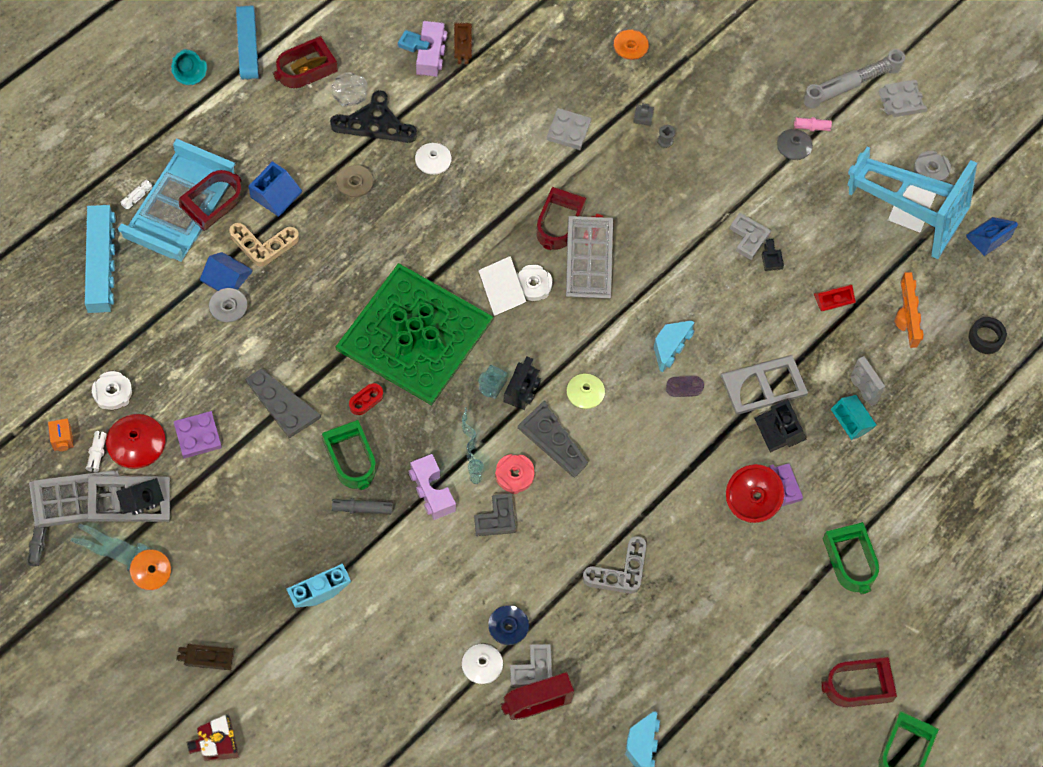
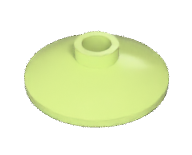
M591 374L576 375L567 385L568 399L573 405L582 409H591L598 406L605 395L603 383L599 378ZM583 387H589L590 389L584 390Z

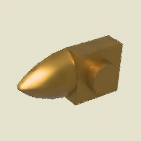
M321 56L310 59L304 57L298 59L290 66L292 71L298 75L322 65L327 57Z

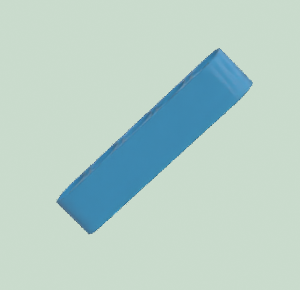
M254 5L236 6L241 80L259 79Z

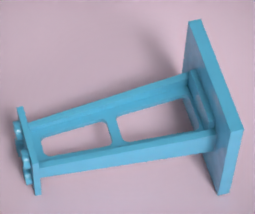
M866 147L864 152L858 155L857 163L849 169V194L853 195L858 187L934 226L935 234L931 257L939 259L971 207L977 162L970 160L956 184L952 185L870 159V147ZM869 171H873L899 180L903 184L898 192H892L865 179V176ZM913 185L947 198L937 213L903 197V194L909 186Z

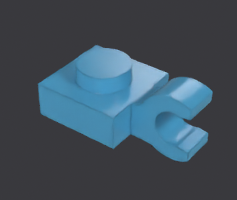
M407 30L404 31L398 41L399 48L413 53L416 49H430L428 48L430 43L422 41L421 35Z

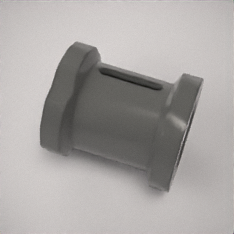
M663 125L659 130L660 136H658L657 142L661 147L669 148L673 145L675 129L671 125Z

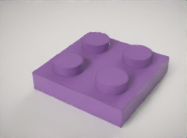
M212 411L173 421L183 459L222 448Z

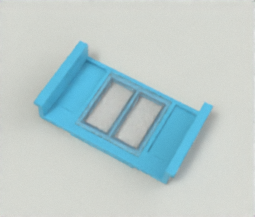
M176 139L173 143L174 156L129 225L126 226L121 223L118 231L122 233L123 238L182 262L192 244L202 232V229L179 207V197L214 171L226 170L235 174V163ZM216 182L192 201L209 216L219 205L230 184Z

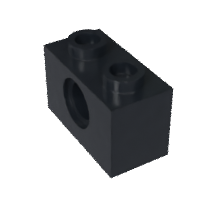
M157 478L116 491L123 514L132 512V516L143 513V508L146 511L158 507L157 503L164 501Z

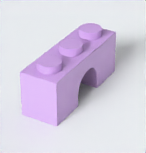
M423 21L421 40L429 42L431 49L418 50L416 74L437 77L438 70H442L443 59H440L441 55L444 56L445 45L442 44L447 39L444 23Z
M433 454L410 462L411 470L408 472L411 480L416 481L418 485L416 490L419 497L424 498L426 502L424 507L427 514H431L433 520L456 512V503L449 488L435 490L430 486L432 481L440 478V469Z

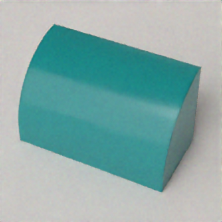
M857 395L841 398L831 408V411L851 440L865 435L877 426Z

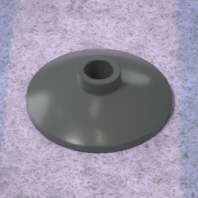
M789 129L782 132L778 137L777 148L788 159L801 160L806 158L812 151L813 144L811 138L801 130Z

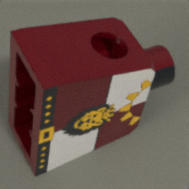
M229 714L198 727L199 739L187 742L189 754L202 751L205 761L239 758Z

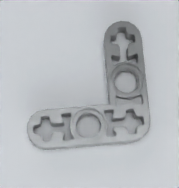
M639 536L630 539L627 547L624 572L599 567H588L583 573L584 584L594 588L629 594L636 593L641 585L646 551L645 540ZM635 543H639L637 555H634ZM635 560L640 564V567L638 569H631L629 562ZM590 573H594V577L597 578H594V580L591 581L589 577ZM601 574H604L602 583H600ZM631 575H635L633 587H629L628 583ZM608 576H615L617 583L614 585L608 584L606 578Z

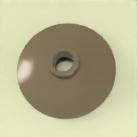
M350 165L339 172L336 180L337 187L346 196L360 197L371 190L373 177L371 172L365 167Z

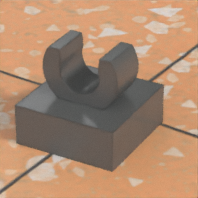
M642 103V105L636 104L633 123L651 126L654 107H649V104Z

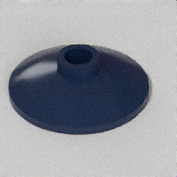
M509 605L502 606L491 614L488 629L493 639L504 645H514L526 637L529 630V621L521 609ZM510 625L512 629L506 630L505 626Z

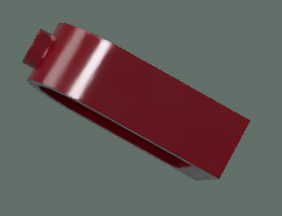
M319 36L282 52L276 60V71L273 72V76L277 82L280 81L282 85L288 88H301L338 72L337 61L323 38ZM317 52L319 57H327L324 64L298 75H289L282 71L285 65Z
M226 170L214 171L179 197V207L205 231L237 205L240 199V183L242 180L236 173L233 174ZM216 182L230 184L236 192L235 195L209 216L192 201Z
M555 187L551 188L537 221L536 236L543 248L546 250H558L567 246L568 232L561 237H551L545 234L541 228L551 204L577 211L575 216L581 217L586 205L585 197Z
M889 657L839 663L832 668L826 680L821 682L823 694L826 693L827 697L835 705L845 708L892 703L897 697ZM876 668L882 694L852 698L844 697L835 690L832 682L833 675L839 672Z
M565 672L509 692L503 697L504 702L501 703L503 714H509L511 720H520L572 703L574 689L568 673Z

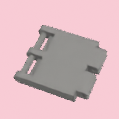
M917 80L885 84L883 88L879 89L880 91L878 92L882 102H884L883 106L887 115L899 117L923 113L928 110L927 106L923 104L922 93H919Z

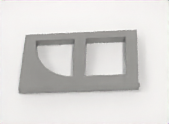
M792 355L721 374L736 415L775 405L787 399L793 400L808 395ZM788 367L797 391L774 397L765 372ZM756 375L765 400L742 406L740 400L741 387L748 378Z
M88 476V521H170L169 476ZM158 479L164 501L158 503L161 514H137L132 516V512L127 514H96V486L127 488L147 480Z

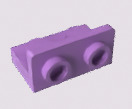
M773 464L769 465V468L779 475L784 485L785 497L782 506L802 501L803 496L790 464L774 467Z

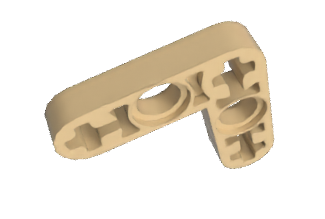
M235 223L229 229L231 239L254 264L260 267L269 264L299 241L298 231L294 227L283 229L264 244H261L241 223ZM235 231H241L243 238L238 233L235 234ZM288 234L291 235V236L294 235V238H291V237H288V238H287V235H288ZM251 241L255 245L252 248H246L244 246L245 243ZM278 243L281 247L278 250H273L271 245ZM257 250L260 256H264V259L258 258Z

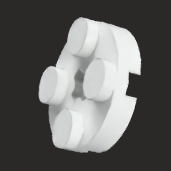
M527 265L517 273L526 300L538 301L548 297L552 288V277L549 272L543 270V267ZM531 280H535L538 284L532 286L529 283H531Z
M110 371L100 375V378L93 383L92 394L100 408L113 410L128 405L132 395V386L129 379L121 373ZM110 387H114L117 390L113 394L107 393Z

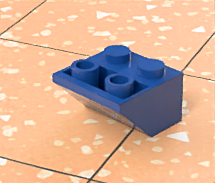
M273 161L249 185L250 198L278 217L302 193L301 188L289 173Z

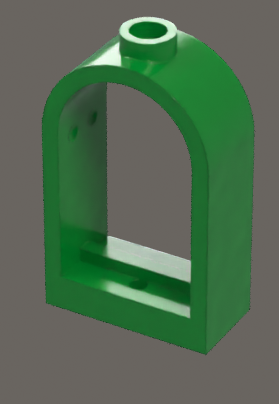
M359 420L323 432L322 441L339 481L344 486L352 489L364 490L368 488L376 473L375 458ZM358 436L371 467L361 477H350L342 472L331 445Z
M864 523L826 531L822 539L839 583L845 589L852 592H859L860 594L870 592V587L879 574V563ZM859 538L871 570V578L863 582L855 581L846 574L835 546L836 543Z
M900 711L892 725L878 765L879 767H889L887 755L898 727L927 740L917 766L925 767L939 729Z

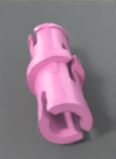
M796 117V121H794V129H808L813 132L815 130L831 131V120H819L815 117H811V119Z

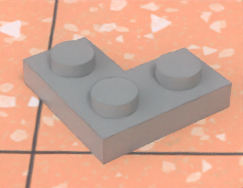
M739 213L730 225V230L744 237L738 245L736 252L750 260L754 258L771 233V230L742 213Z
M551 644L530 645V665H510L511 687H522L552 677Z

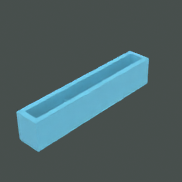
M110 205L87 206L85 306L88 313L111 312V305H114V294L111 293V288H114L115 283L114 277H111V275L115 271V263L112 260V255H115V246L112 244V239H115V228H112V223L116 222L115 212L111 211Z

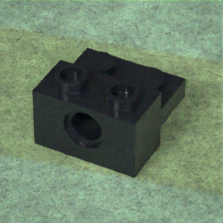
M526 356L523 364L518 362L504 393V403L525 410L527 404L531 405L534 398V388L538 389L541 378H539L540 370L533 366V358Z
M788 399L771 406L770 411L754 417L770 453L786 445L791 447L807 440ZM776 423H778L779 428H780V430H781L782 433H780V431H779V429H778Z

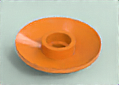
M625 30L615 37L614 49L618 55L625 59H639L648 51V40L639 31Z
M150 549L138 553L130 565V575L133 582L145 590H155L162 587L168 581L171 574V565L168 558L157 550ZM150 565L155 567L154 573L148 571Z

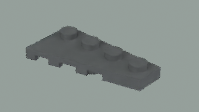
M263 369L245 378L246 383L288 438L321 419V415Z
M544 400L518 424V429L575 478L588 465V462L575 443L568 437V433L561 427L557 421L558 419L549 410Z

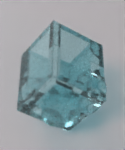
M490 365L485 373L482 372L478 379L479 391L486 397L496 399L507 382V372Z

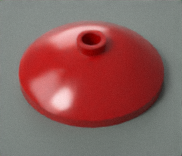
M131 414L119 419L109 429L106 437V448L111 459L118 465L129 469L144 468L154 463L163 453L166 443L165 433L160 423L144 414ZM132 434H137L136 437H131Z
M759 464L747 465L736 471L730 478L726 488V501L729 509L736 517L749 523H761L771 519L780 510L785 497L784 485L779 475L771 468ZM757 493H761L759 499H755Z

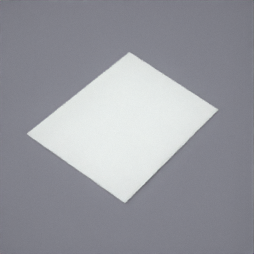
M911 185L907 188L903 197L930 209L936 193ZM893 206L888 219L891 222L917 232H921L924 221Z
M511 256L479 270L494 316L526 302Z

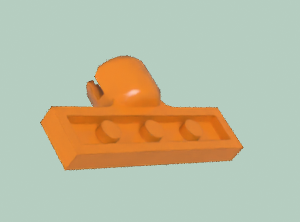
M905 272L901 279L903 307L898 310L894 322L902 331H905L907 328L910 348H917L924 336L923 329H920L921 314L917 310L919 299L918 296H915L916 280L913 279L912 272Z

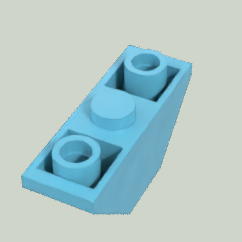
M685 321L666 324L658 334L654 343V351L661 372H664L666 367L670 368L675 361L674 356L676 353L680 354L685 346L683 343L686 339H691L695 332L693 330L695 322Z
M343 564L287 588V592L295 608L316 606L334 598L351 583V580Z
M652 712L629 730L625 755L635 767L655 766V760L651 759L652 752H656L658 740L654 739L655 732L659 731L660 726L657 712Z

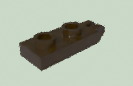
M187 644V647H178V653L185 655H177L176 660L184 662L185 666L231 671L235 650L234 648Z

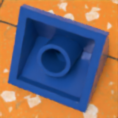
M992 217L968 233L966 237L986 256L1011 239L1018 224L1015 221Z
M220 252L208 257L200 281L216 291L225 288L238 290L253 270L227 254Z

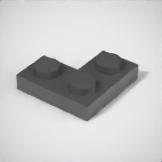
M512 493L492 495L493 513L474 515L476 536L516 532Z

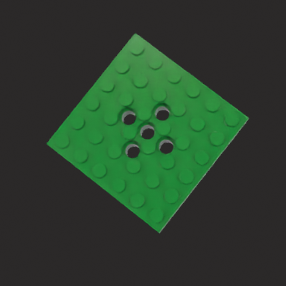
M398 263L335 348L343 355L432 406L491 324L493 316Z

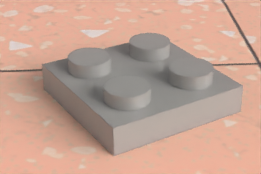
M558 108L547 134V140L581 150L592 118Z
M863 356L855 364L851 373V381L859 388L863 399L868 401L870 406L878 403L885 385L865 356Z

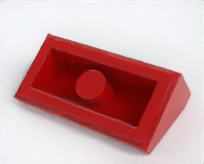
M851 284L814 293L821 312L856 303Z

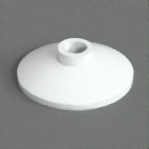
M428 143L420 147L416 152V165L427 174H440L449 168L451 154L441 144Z
M474 645L463 656V672L474 683H491L502 672V657L498 650L490 645ZM485 659L486 663L482 665L479 663V660Z

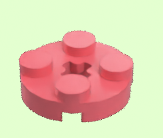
M506 455L497 464L495 478L502 489L512 494H518L528 489L533 483L534 466L523 455ZM511 470H513V471H517V470H518V471H519V473H518L519 476H518V477H513V476H511V472H510V471H511Z

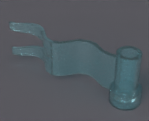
M465 407V412L462 416V430L464 434L472 438L467 443L468 472L470 474V481L473 484H478L482 480L484 465L482 461L475 459L470 452L476 445V432L466 424L467 407Z
M79 524L78 528L92 535L103 546L85 539L71 538L70 542L82 545L98 555L113 558L127 565L126 570L129 572L133 558L138 553L151 549L141 543H137L136 547L125 541L108 537L96 529Z

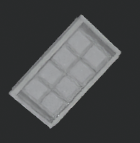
M568 216L566 297L611 299L613 218Z
M118 471L29 482L35 527L40 528L88 521V476H119ZM96 486V514H123L116 491L121 490V487Z

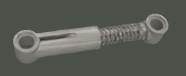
M893 49L888 53V56L876 63L857 71H849L819 85L811 84L806 89L803 102L808 108L814 109L819 107L822 102L859 87L861 83L886 72L898 73L903 66L905 54L899 49Z

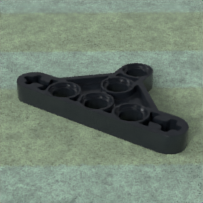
M382 90L375 91L369 104L349 116L336 114L330 119V128L336 133L412 143L417 139L416 127L410 124H403L387 107L388 95ZM381 96L385 100L377 102L375 98ZM374 111H379L382 113L378 117L372 115ZM354 123H358L361 125V127L358 129H353L351 125ZM377 126L379 129L372 132L369 130V127ZM390 128L396 130L394 134H388L386 131Z

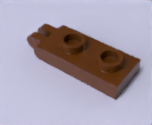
M454 23V59H458V64H461V59H465V65H468V59H472V23Z

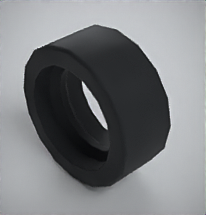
M982 317L973 324L968 338L972 347L978 352L993 354L1003 346L1006 341L1007 331L1002 322L996 318ZM986 327L993 330L998 336V341L991 344L982 341L977 335L978 329Z

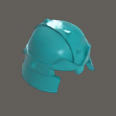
M183 49L172 58V74L181 84L195 85L204 78L207 71V63L201 60L196 52Z

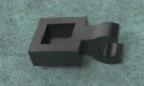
M766 239V244H764L765 251L762 252L764 270H783L784 264L781 250H775L773 239Z

